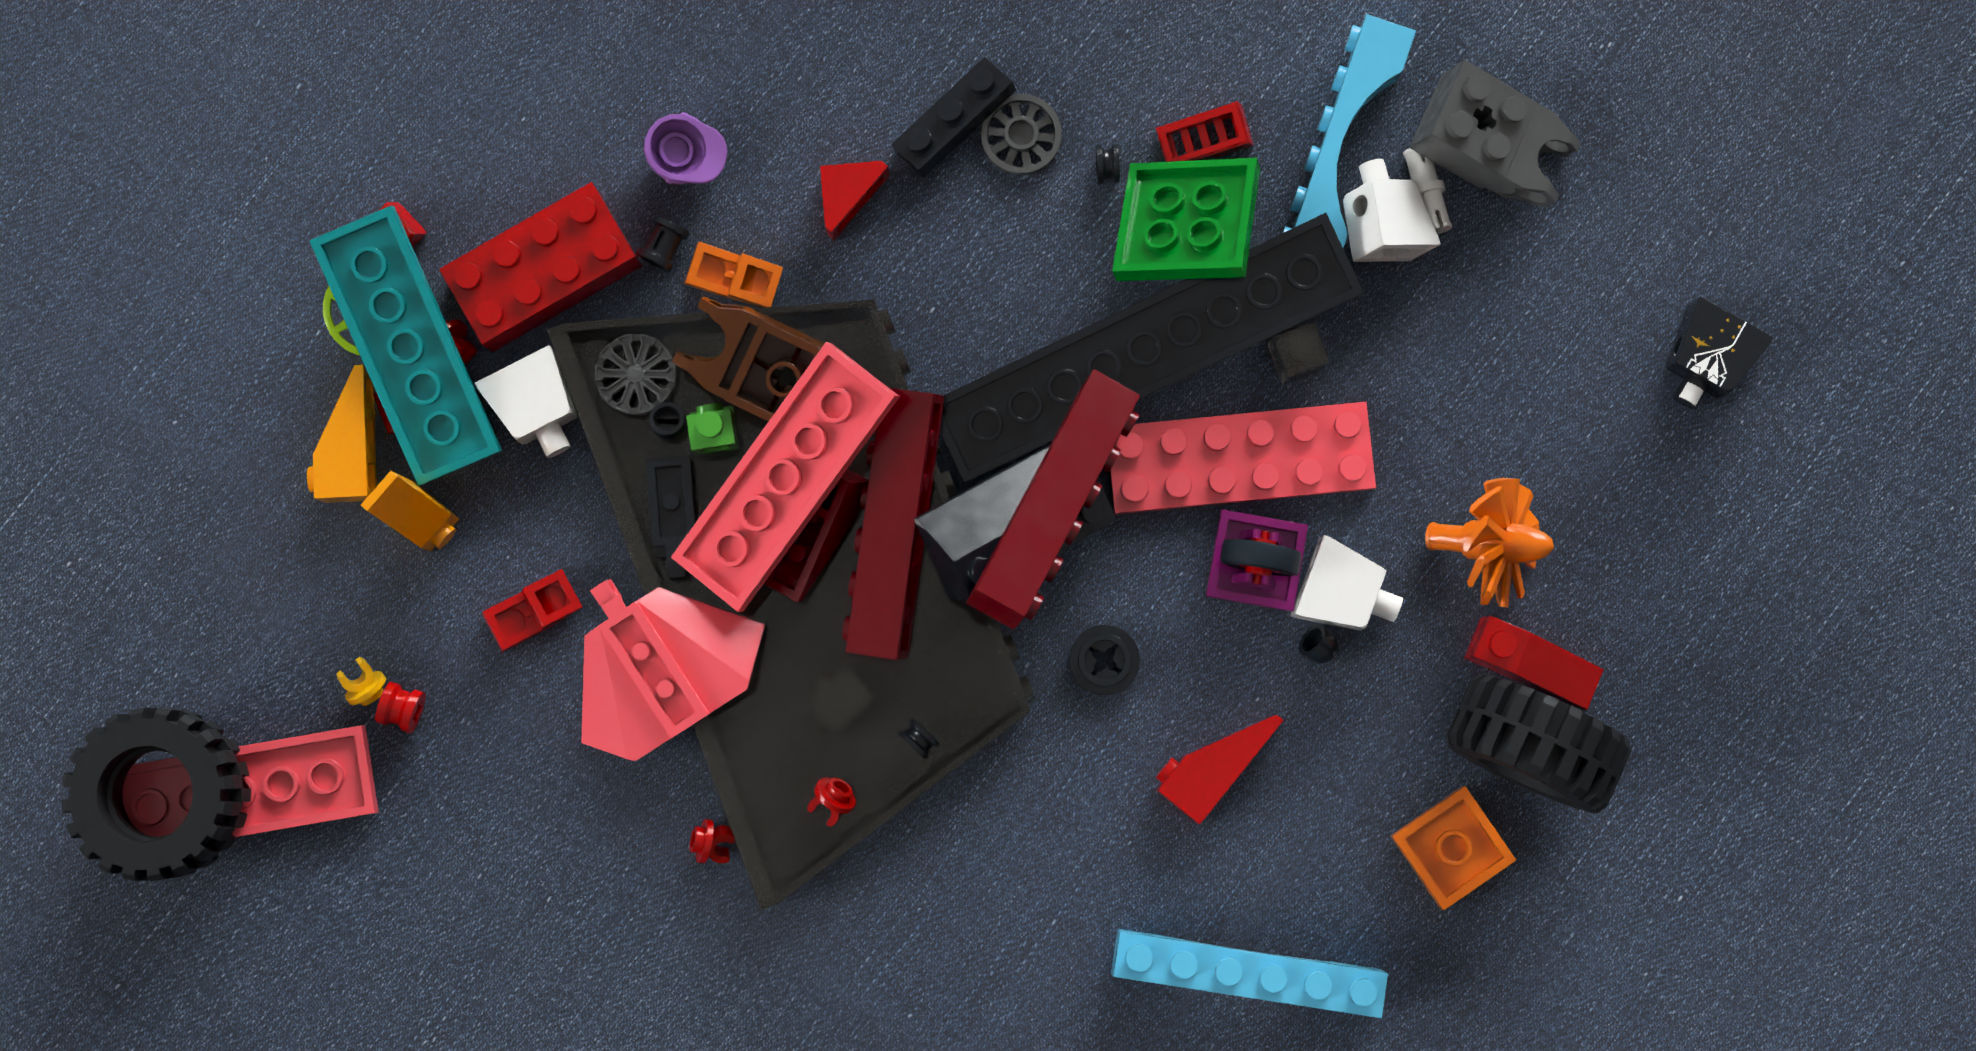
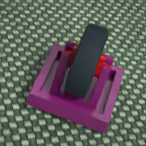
M1221 509L1205 597L1293 612L1308 525Z

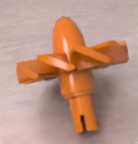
M1497 478L1483 483L1485 494L1470 506L1469 512L1477 520H1471L1465 523L1464 526L1431 522L1425 532V544L1431 551L1461 552L1466 558L1476 560L1467 580L1468 587L1473 588L1477 578L1483 571L1480 604L1488 605L1495 593L1498 606L1508 608L1511 581L1517 598L1522 599L1525 594L1519 563H1525L1530 569H1535L1537 560L1546 558L1554 549V544L1551 537L1539 530V521L1529 509L1534 497L1532 491L1521 485L1520 479Z

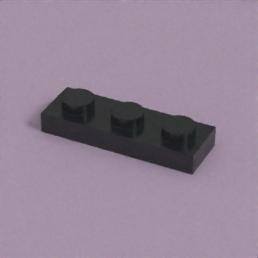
M984 57L897 138L891 146L908 165L924 178L1016 91L1013 81Z

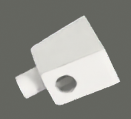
M1384 159L1370 160L1359 166L1363 185L1346 194L1343 199L1353 262L1411 261L1441 245L1415 182L1412 180L1389 179Z
M550 345L475 382L477 389L516 441L524 445L538 439L547 458L557 456L571 447L561 426L577 418V413L560 357Z
M1323 535L1318 539L1295 601L1294 611L1291 612L1290 616L1343 628L1363 630L1366 628L1371 614L1394 622L1400 611L1403 598L1380 589L1386 575L1384 568L1333 538Z

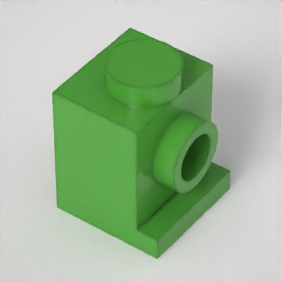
M721 403L706 404L696 407L695 412H690V415H686L691 450L697 456L740 449L734 406L723 407Z

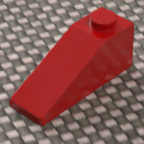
M1491 615L1480 618L1464 656V659L1584 710H1588L1604 670L1529 631Z
M1272 715L1183 755L1178 762L1171 757L1155 777L1161 782L1156 791L1196 824H1201L1283 722V719L1278 715Z

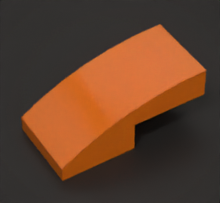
M698 241L684 284L729 299L770 309L783 267L744 253L738 255Z

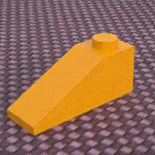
M354 365L313 453V466H309L307 469L308 489L311 493L314 492V499L324 503L364 501L377 487L374 386L365 365Z
M390 471L361 504L365 510L420 548L430 552L435 547L438 549L444 547L456 533V529L453 526L458 522L459 518L421 485L418 486L417 483L393 471Z

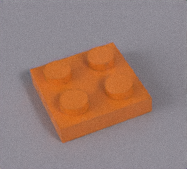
M1466 786L1460 787L1390 835L1441 910L1447 909L1516 861V858Z

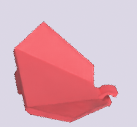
M611 579L602 582L590 590L608 619L584 635L581 743L628 760L637 761L748 689L766 624L658 587L627 607Z

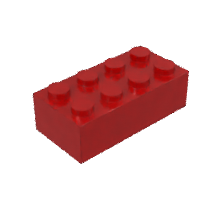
M590 182L443 266L439 271L481 344L489 351L494 352L639 269L642 265L593 182Z

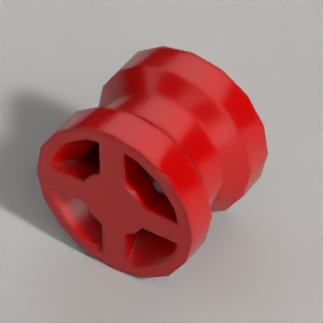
M390 681L384 688L377 705L376 723L382 725L393 723L398 725L401 731L411 734L421 718L426 693L416 689L408 692L403 690L400 684Z

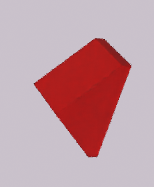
M883 161L820 166L824 222L827 235L832 240H835L890 177L889 168Z

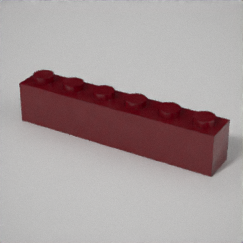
M1093 369L1079 390L966 602L967 604L1013 630L1023 618L1030 621L1033 619L1044 599V596L1037 592L1044 580L1049 583L1052 582L1064 559L1057 556L1063 543L1070 546L1083 524L1082 521L1077 519L1082 506L1088 509L1092 506L1102 488V485L1096 482L1101 470L1108 473L1121 449L1114 446L1120 434L1127 437L1139 417V413L1133 410L1140 397L1139 394Z
M890 388L900 397L876 429L875 440L872 439L867 448L866 461L867 465L871 466L869 484L866 483L861 492L860 506L862 510H865L863 528L859 527L855 536L854 550L855 553L859 554L857 571L852 572L849 580L848 594L853 600L851 615H847L844 620L842 638L843 641H847L845 651L847 653L901 660L909 658L924 541L913 518L929 510L945 396Z

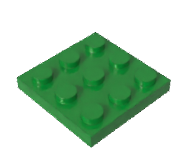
M1238 158L1130 163L1112 269L1116 281L1246 277L1260 175L1258 159Z

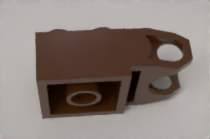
M702 297L697 308L708 313L723 329L726 340L724 350L718 356L709 358L691 356L678 351L672 363L688 371L705 390L769 421L796 384L790 381L786 387L782 386L777 382L780 376L775 375V370H783L785 367H789L794 371L793 376H796L798 381L825 343L748 306L726 305L707 297Z

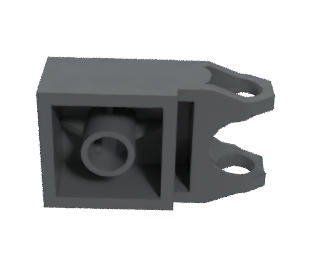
M1463 60L1441 75L1409 148L1479 189L1487 188L1503 198L1522 200L1546 208L1556 203L1559 193L1539 168V151L1568 157L1571 153L1578 152L1581 142L1570 132L1556 113L1470 62Z

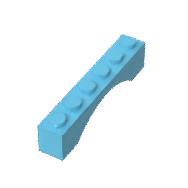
M1366 14L1360 27L1352 26L1344 50L1352 52L1347 67L1339 65L1331 90L1338 92L1334 106H1325L1317 130L1325 132L1320 148L1312 145L1304 167L1305 171L1311 172L1306 188L1298 186L1290 211L1297 213L1293 228L1327 213L1344 248L1348 231L1341 215L1337 194V163L1342 141L1349 125L1358 112L1378 93L1398 80L1404 69L1416 30ZM1285 226L1282 233H1284V232H1286V231H1288V230H1290V229H1292V228H1289V227H1286V226Z
M1118 928L1111 969L1113 977L1376 1018H1382L1388 978L1387 972L1377 968L1254 952Z

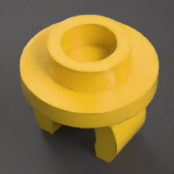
M359 656L355 659L362 669V674L358 679H348L341 670L336 675L342 687L347 690L345 695L347 702L350 705L361 703L362 706H366L376 701L382 695L384 690L382 687L386 682V677L381 671L373 672L368 662Z

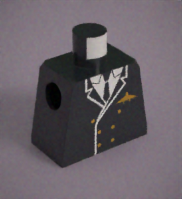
M1701 296L1688 304L1666 364V368L1670 372L1683 378L1673 395V399L1687 408L1696 410L1706 392L1717 398L1730 393L1771 344L1773 337Z

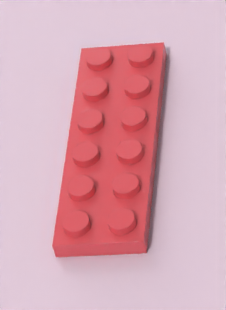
M825 342L671 558L737 612H744L900 396L832 343Z
M1367 401L1135 424L1127 437L1120 434L1114 446L1121 449L1110 469L1114 515L1365 491L1376 488Z
M365 725L238 746L240 751L235 756L238 762H246L249 775L242 777L243 788H251L250 802L242 803L241 812L246 813L247 818L243 827L235 828L232 835L235 837L379 813ZM177 757L133 764L123 785V805L130 821L142 833L154 837L173 833L185 820L192 803L193 790L188 771Z

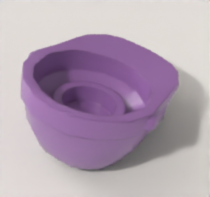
M682 112L681 114H669L662 117L648 129L644 139L643 152L649 166L657 175L664 178L666 183L704 184L715 180L722 173L727 157V145L724 137L716 129Z

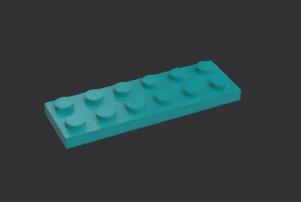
M386 207L309 240L418 486L502 451L395 207Z

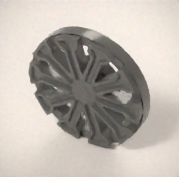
M1011 95L983 121L981 127L982 147L989 161L1002 172L1012 175H1033L1046 168L1056 157L1061 144L1062 130L1056 112L1044 100L1033 95ZM1022 103H1028L1029 105L1026 116H1021L1020 105ZM1010 107L1013 118L1009 119L1002 112V108ZM1042 110L1046 113L1044 118L1034 122L1037 111ZM991 120H997L1005 129L991 127ZM1048 126L1054 127L1052 134L1039 133L1040 130ZM990 137L1004 139L993 146L988 142ZM1036 142L1051 144L1053 147L1051 151L1046 152ZM1010 148L1006 159L1001 161L997 154ZM1029 150H1031L1041 161L1036 164H1032ZM1018 152L1021 154L1022 167L1013 166Z
M643 333L625 334L610 342L600 352L595 364V383L602 399L614 410L631 416L650 414L656 405L668 402L677 384V366L672 363L673 356L671 352L659 340ZM639 341L641 346L635 358L632 343ZM623 346L626 361L614 353L617 347ZM653 346L659 349L658 353L646 361L650 348ZM606 360H610L620 369H604L603 367ZM663 361H667L669 365L666 370H653L655 366ZM605 378L619 379L609 387H604L603 380ZM654 379H666L668 381L667 387L660 388L654 383ZM625 388L621 401L616 403L613 400V395ZM649 389L657 395L656 402H648L646 390ZM634 393L637 394L639 401L637 408L630 407Z

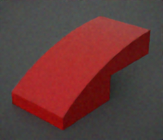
M560 569L522 588V592L483 611L482 616L503 653L582 609V605L565 573Z

